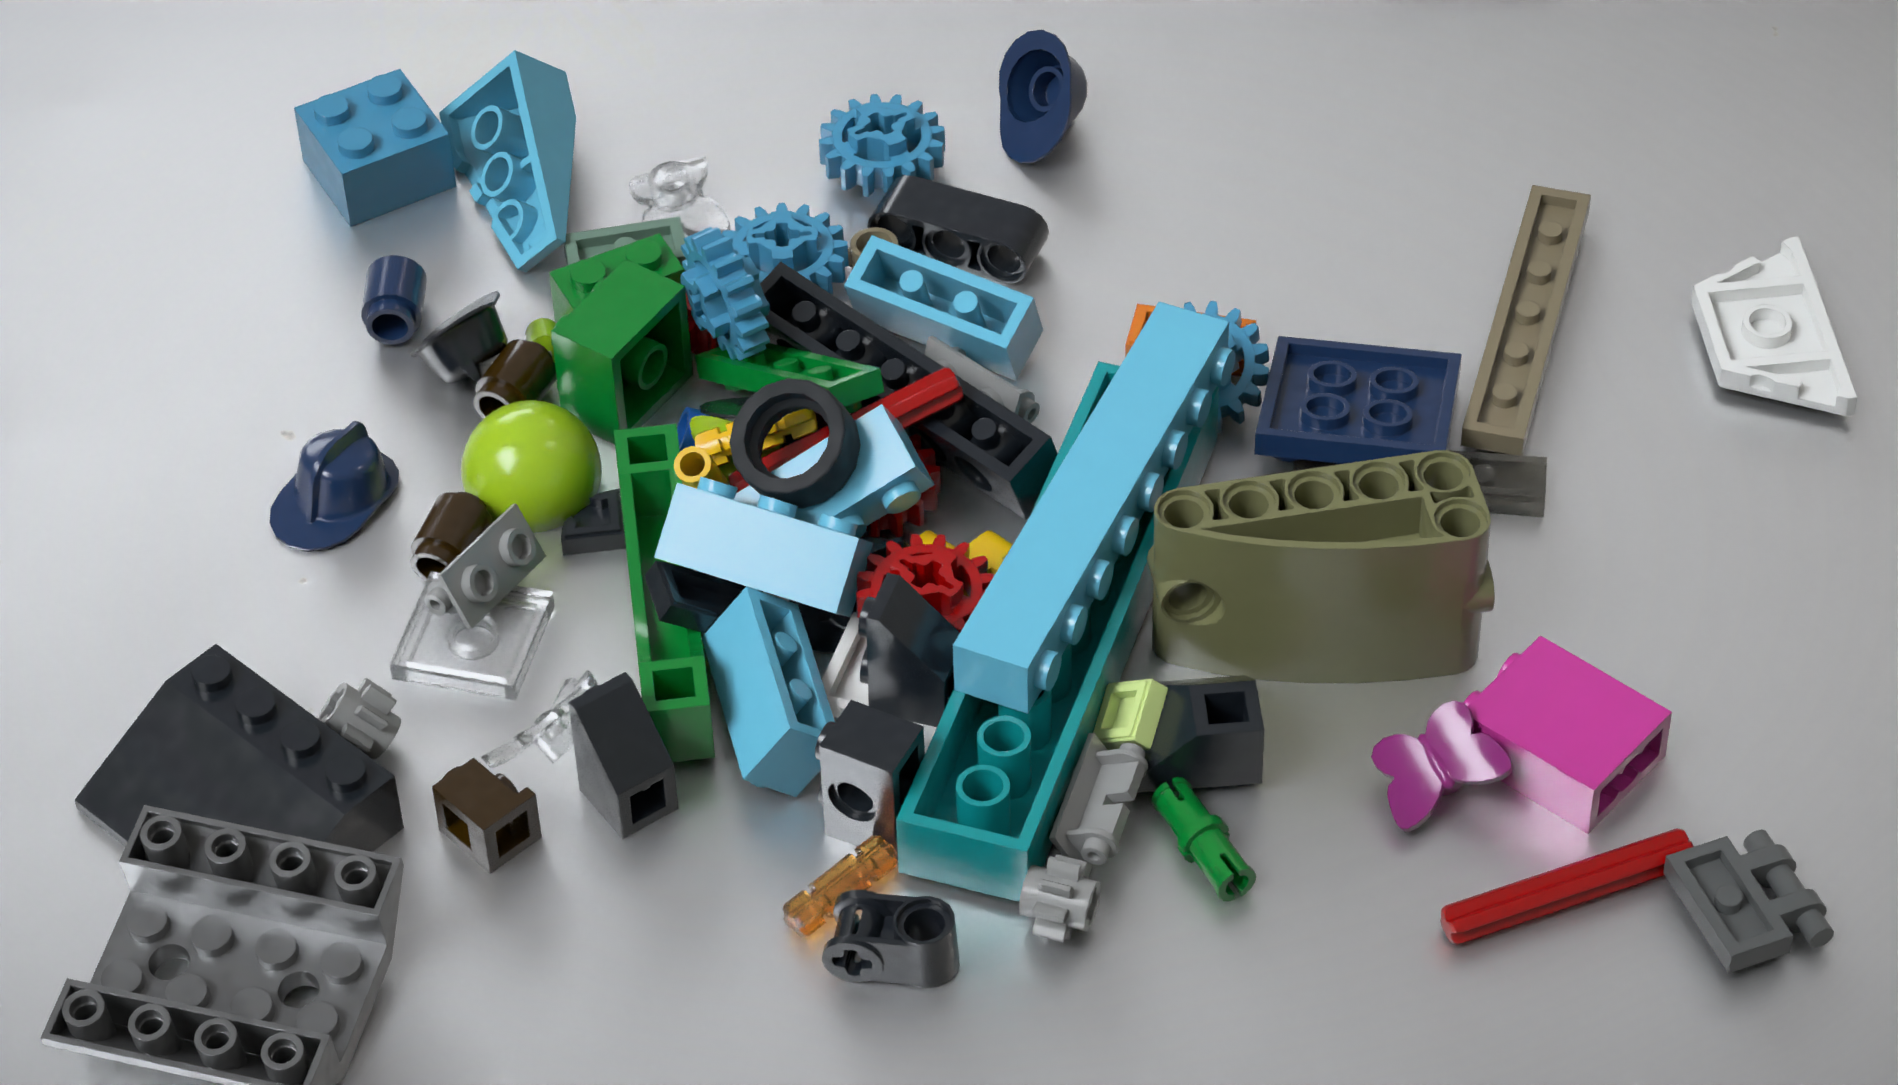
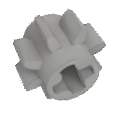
M368 678L363 680L358 690L347 683L339 685L326 701L318 718L372 759H377L386 751L395 738L401 724V718L391 712L397 700L391 697V693Z
M1056 854L1055 857L1050 856L1048 858L1047 868L1032 865L1029 868L1021 890L1019 913L1023 916L1035 918L1032 935L1064 942L1065 939H1071L1073 929L1085 932L1090 929L1097 911L1101 886L1099 881L1084 878L1088 862Z

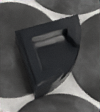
M613 489L589 498L590 505L580 510L574 517L570 516L567 518L561 532L563 556L626 549L620 489Z

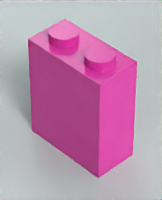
M1541 635L1522 654L1513 653L1502 665L1497 678L1482 692L1478 690L1472 692L1463 702L1473 715V734L1484 733L1489 735L1502 747L1513 763L1512 773L1500 781L1587 834L1666 756L1672 716L1670 710Z

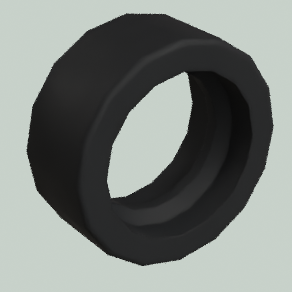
M791 378L767 384L746 400L734 419L729 442L735 467L754 490L760 495L796 505L801 509L823 503L844 488L856 469L861 446L855 420L844 405L829 390L811 380ZM803 409L813 410L824 418L829 427L827 447L818 462L803 474L789 478H779L770 473L762 462L761 454L764 440L773 425L787 414Z

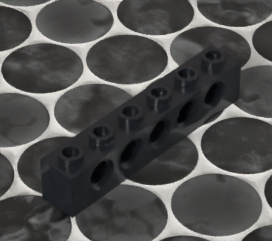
M782 262L760 283L764 296L770 304V312L765 316L769 327L765 329L770 339L769 343L880 368L885 392L862 400V408L943 368V366ZM955 375L961 385L963 399L904 430L908 437L915 434L921 437V450L933 448L937 462L1027 520L1033 511L1058 454L1052 438Z

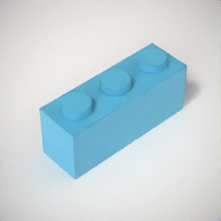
M871 235L844 284L852 308L884 329L924 345L927 344L928 337L934 336L952 348H961L966 352V357L984 368L1017 381L1043 332L1033 297Z
M882 404L855 420L861 446L856 469L844 488L823 503L803 509L797 508L794 519L818 525L820 515L823 513L858 524L855 537L859 538L866 532V526L888 513L896 514L909 509L919 501L922 492L935 485L902 424ZM828 437L770 473L779 478H789L803 474L818 462L827 447ZM749 485L736 493L734 500L757 507L760 494Z
M700 477L697 489L680 483L676 484L654 558L831 613L851 617L856 602L857 574L860 571H865L867 557L870 555L873 546L872 542L855 537L858 524L823 513L820 515L818 525L794 519L798 506L764 495H760L757 507L735 501L737 487L705 477Z
M746 586L702 636V641L743 780L760 788H769L797 797L821 771L820 760H817L815 757L816 743L823 727L828 722H835L798 605Z

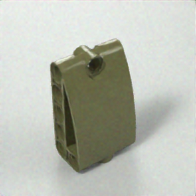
M1435 450L1188 486L1165 492L1158 497L1154 505V545L1148 551L1146 558L1153 579L1152 649L1156 656L1166 663L1219 675H1246L1256 680L1295 683L1406 681L1466 672L1475 665L1478 658L1482 613L1492 611L1495 603L1493 576L1487 559L1491 518L1472 465L1468 459L1459 453L1449 450Z

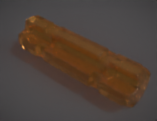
M872 835L854 849L857 856L854 857L853 854H847L808 885L810 893L802 890L783 905V920L786 925L793 929L800 937H808L826 923L823 918L825 914L828 918L834 917L835 901L841 893L849 890H868L873 886L870 882L871 878L873 881H879L896 868L897 861L895 856L897 852L892 844L887 843L880 835Z

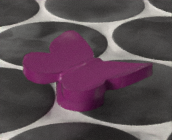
M1454 700L1442 704L1430 716L1425 734H1420L1418 738L1406 734H1394L1383 738L1373 748L1371 758L1377 770L1386 777L1394 779L1388 786L1387 796L1393 818L1398 827L1404 832H1411L1419 828L1436 810L1442 796L1456 792L1463 784L1483 785L1503 780L1513 771L1511 759L1496 741L1484 733L1473 734V715L1465 703Z

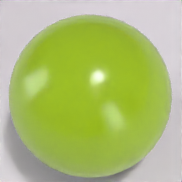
M537 400L513 402L487 415L469 436L461 461V480L464 492L471 493L484 502L493 518V522L512 504H517L533 533L562 527L568 517H574L580 510L590 505L589 498L598 494L602 477V465L598 446L584 423L574 414L556 404Z

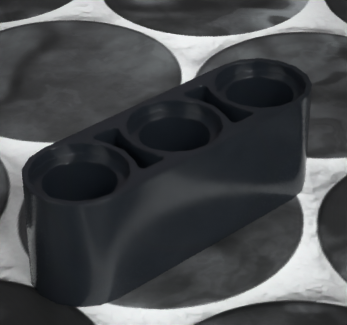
M908 175L897 177L892 182L869 218L867 228L879 227L891 231L897 237L898 244L901 247L976 276L1009 284L1020 282L1025 277L1049 234L1048 225L1043 217L1027 206Z

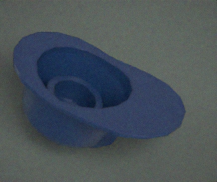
M1042 29L1028 31L1017 38L1005 53L1000 67V136L1002 147L1009 158L1019 163L1027 164L1035 163L1049 155L1062 140L1065 131L1072 125L1073 120L1079 115L1087 98V80L1084 70L1074 58L1068 55L1066 46L1057 35Z
M353 421L345 429L321 432L309 439L300 451L297 473L280 491L271 506L270 526L277 539L294 549L303 551L326 550L344 543L358 532L380 505L391 496L398 486L399 470L391 458L380 452L376 443L368 436L366 427L359 421Z

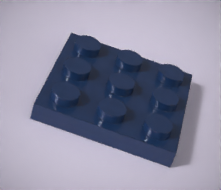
M1278 336L1255 432L1254 455L1272 456L1285 462L1311 460L1331 462L1339 465L1435 450H1448L1460 379L1462 354Z

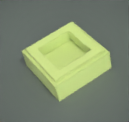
M1154 679L1109 683L1093 733L1096 734L1107 750L1119 749L1123 743H1134L1144 750L1151 749L1168 688Z

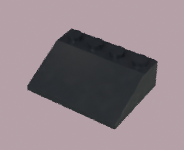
M217 644L206 650L164 682L75 798L78 810L125 847L144 805L374 852L404 828L395 775Z

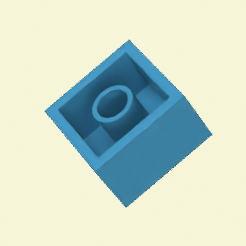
M401 69L375 76L365 82L294 107L303 161L350 227L457 187L449 133Z

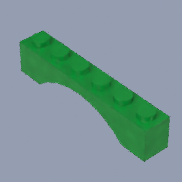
M677 423L614 430L642 700L672 762L715 758L711 708L701 632L659 621L644 577L655 560L667 562L654 558L676 484H683L674 470V460L680 452Z

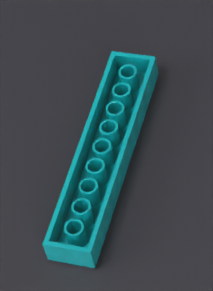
M1098 361L1033 510L1120 366ZM1216 387L1212 393L1211 407L1205 423L1200 428L1193 426L1188 435L1187 449L1181 465L1176 470L1169 468L1166 473L1162 494L1176 488L1200 484L1217 442L1219 387ZM1145 511L1139 520L1138 534L1131 552L1127 556L1120 554L1114 564L1113 577L1107 594L1102 600L1094 598L1088 609L1087 623L1080 641L1076 645H1067L1062 654L1059 675L1053 688L1050 691L1042 690L1028 714L953 690L896 819L899 873L1017 902L1020 901L1021 890L1029 868L1032 865L1043 867L1053 844L1049 837L1054 821L1061 808L1089 733L1094 732L1107 685L1119 682L1152 602L1153 579L1146 558L1148 551L1154 545V511Z

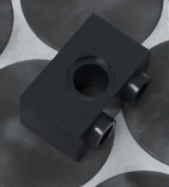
M850 700L837 721H830L823 727L816 743L815 757L817 760H820L821 767L818 801L820 804H823L825 834L892 860H898L896 819L925 755L924 726Z

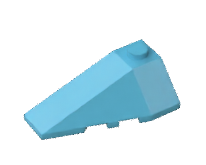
M514 50L441 110L439 115L441 124L450 136L455 170L466 175L472 185L469 192L476 203L485 206L493 218L491 228L516 268L523 272H528L566 242L576 114L566 72Z

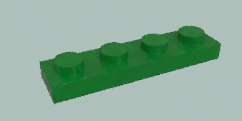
M772 343L765 344L766 350L741 361L738 359L732 360L727 349L722 351L720 347L694 355L699 379L723 384L728 391L748 390L757 392L767 384L787 378L811 380L829 390L849 413L860 410L862 408V400L885 392L880 368Z

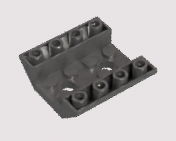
M144 805L119 860L130 888V893L90 983L66 979L41 1035L43 1045L223 1085H335L346 1076L392 960L404 867L402 858ZM181 958L190 962L183 974L171 980H162L155 977V972L159 966L168 960ZM312 986L319 990L314 1001L303 1007L293 1008L283 1004L287 994L295 988Z

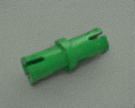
M1183 777L1172 779L1173 786L1179 792L1178 797L1175 796L1167 782L1160 785L1154 792L1151 803L1177 836V844L1179 846L1177 848L1183 858L1190 863L1195 862L1215 889L1219 899L1223 901L1235 900V894L1228 886L1230 881L1241 897L1253 887L1256 881V874L1230 842L1229 828L1223 819L1208 812L1192 790V786L1187 779Z

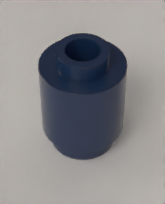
M398 255L384 256L375 260L367 270L361 318L369 335L381 343H403L409 340L421 325L427 276L424 269L416 261Z

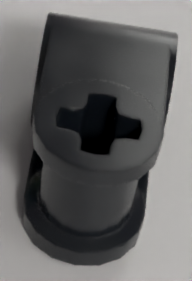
M862 889L849 890L841 893L836 898L833 909V916L837 923L834 938L825 944L822 955L823 965L832 975L851 982L875 981L908 984L921 988L938 987L949 982L956 975L960 963L955 914L950 905L942 899L931 896L911 897L877 894ZM857 910H862L861 919L856 914ZM856 953L861 958L860 962L855 961Z

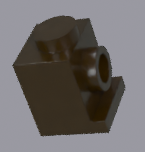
M472 758L462 766L451 769L442 780L432 786L439 830L490 874L542 838L536 794L528 787L518 792L514 784L501 773L494 775L475 758Z

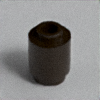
M520 339L510 341L476 384V395L474 396L473 403L480 417L484 419L498 408L513 402L525 400L541 401L557 380L555 362L550 352L541 344L533 341Z
M448 492L437 497L411 545L413 556L410 564L420 578L431 583L493 523V518L484 502L477 496L467 492Z

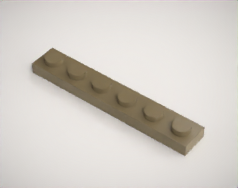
M1532 185L1462 426L1460 446L1523 456L1589 215L1590 194Z

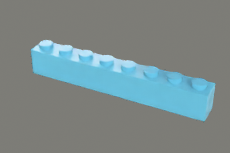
M1158 302L953 644L955 691L1028 714L1042 690L1050 691L1053 688L1059 675L1062 654L1067 645H1076L1080 641L1087 623L1088 609L1094 598L1102 600L1107 594L1112 581L1116 560L1120 554L1127 556L1131 552L1137 538L1139 520L1145 511H1154V505L1162 494L1166 473L1169 468L1178 469L1183 461L1188 444V435L1193 426L1199 428L1203 426L1210 411L1212 393L1217 385L1225 386L1231 377L1236 354L1235 350L1228 348L1229 321Z

